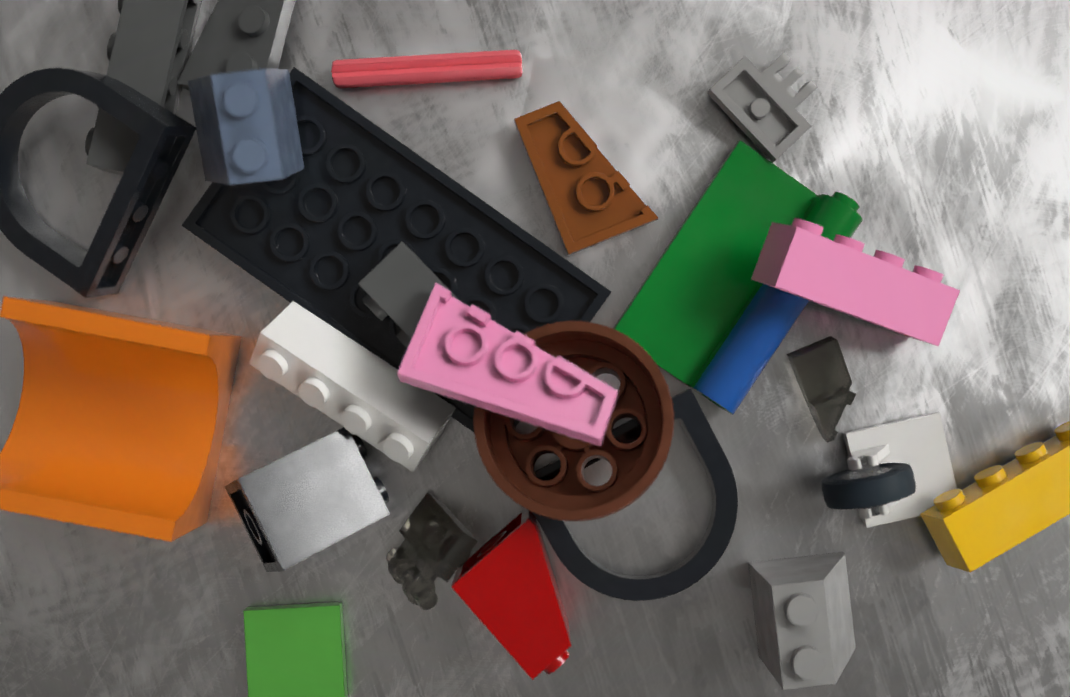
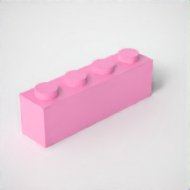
M794 218L791 226L771 223L751 280L904 336L939 346L960 292L958 289L941 283L943 274L916 265L913 272L902 268L905 259L879 250L875 251L874 256H870L862 252L864 243L846 236L836 234L833 241L821 236L824 229L822 226L806 220Z

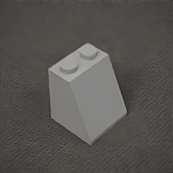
M835 552L748 562L759 658L783 690L836 684L856 649L845 553Z

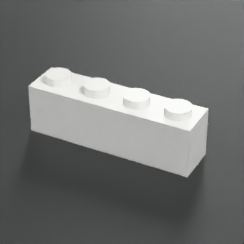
M294 301L260 332L249 363L265 377L279 383L300 397L306 404L315 407L341 424L347 431L359 436L383 452L388 458L400 463L412 472L415 471L438 440L456 407L431 391L399 381L398 369Z

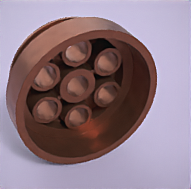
M564 321L544 325L527 332L524 335L535 341L536 347L555 358L560 356L595 378L605 373L617 377L620 381L617 400L601 447L579 439H571L566 435L539 426L532 433L521 434L515 429L514 418L475 406L474 435L479 455L488 474L495 484L514 502L525 509L551 519L574 522L591 521L621 511L638 500L650 488L660 474L668 457L674 430V412L670 391L662 372L652 357L639 344L608 326L585 321ZM631 418L637 421L642 430L640 437L630 444L618 442L612 435L613 426L618 420ZM546 453L555 454L561 462L559 474L548 481L538 479L534 471L536 460ZM595 458H602L608 461L612 467L610 479L600 486L588 484L583 476L585 465Z

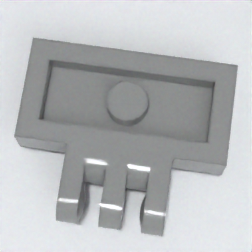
M785 52L763 73L744 56L707 92L772 163L812 127L795 108L817 88L811 80L805 83L798 93L795 92L791 86L804 74L798 66L784 79L778 74L791 60Z

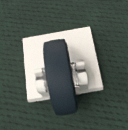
M935 412L843 433L849 456L847 458L849 469L832 474L821 481L823 497L827 507L832 509H858L859 518L863 519V524L866 528L921 516V513L935 506L933 500L937 496L949 490L957 489L940 413Z

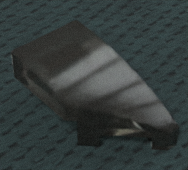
M829 336L787 354L810 413L822 438L827 443L835 439L838 433L835 429L846 405H851L856 396V393L850 390L852 380L838 340Z

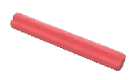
M515 49L343 59L332 62L331 72L334 85L341 89L512 79L521 77L523 70L521 52Z

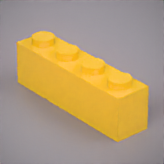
M1070 421L1058 426L1054 430L1056 436L1049 440L1031 443L1017 450L1014 453L1016 459L1004 466L996 465L980 471L974 476L976 482L962 490L953 489L940 494L933 500L935 506L920 514L946 565L971 573L1070 514Z

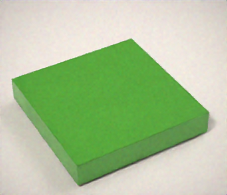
M343 602L247 607L243 611L248 697H348Z

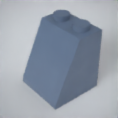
M257 69L214 74L188 81L205 181L226 185L284 179L305 169L289 69Z

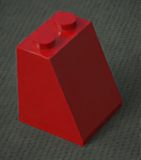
M524 509L457 568L451 588L533 680L542 671H545L547 675L553 673L568 659L570 653L567 650L571 647V638L567 615L539 523L532 511Z

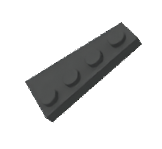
M218 0L177 84L189 91V80L208 75L257 69H278L296 0Z

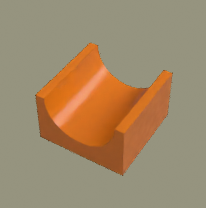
M3 296L0 317L9 320L19 334L23 348L24 377L17 415L9 437L0 452V510L169 542L206 524L242 336L62 302Z

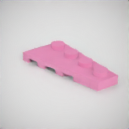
M438 283L434 285L397 372L401 382L600 447L618 395L617 390L560 356L555 358L536 347L535 341L518 331L513 333L491 320L490 314L472 304L469 307L454 298L451 291Z

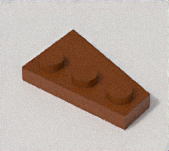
M560 101L514 119L568 256L659 219L648 205L646 206L633 191L623 175L616 171L597 148L596 143Z

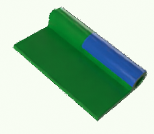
M739 140L613 329L623 333L639 344L652 357L657 366L733 415L809 302V300L751 280L771 223L791 226L794 218H798L822 226L824 229L821 236L833 241L836 234L851 238L863 221L857 212L860 206L852 198L840 192H834L832 196L825 194L816 195Z

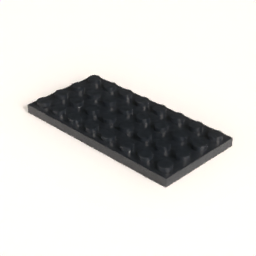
M293 67L289 74L305 169L284 179L235 185L212 182L181 225L290 303L292 301L296 302L398 370L407 351V348L396 336L402 329L389 315L380 320L364 304L361 299L367 292L358 283L401 242L405 243L461 302L469 307L472 304L490 314L491 320L513 333L518 331L524 335L533 329L556 322H591L611 294V291L295 67ZM434 393L456 407L451 417L474 432V405ZM515 419V421H514V426H515V428H516V426L518 425V423L520 422V420Z

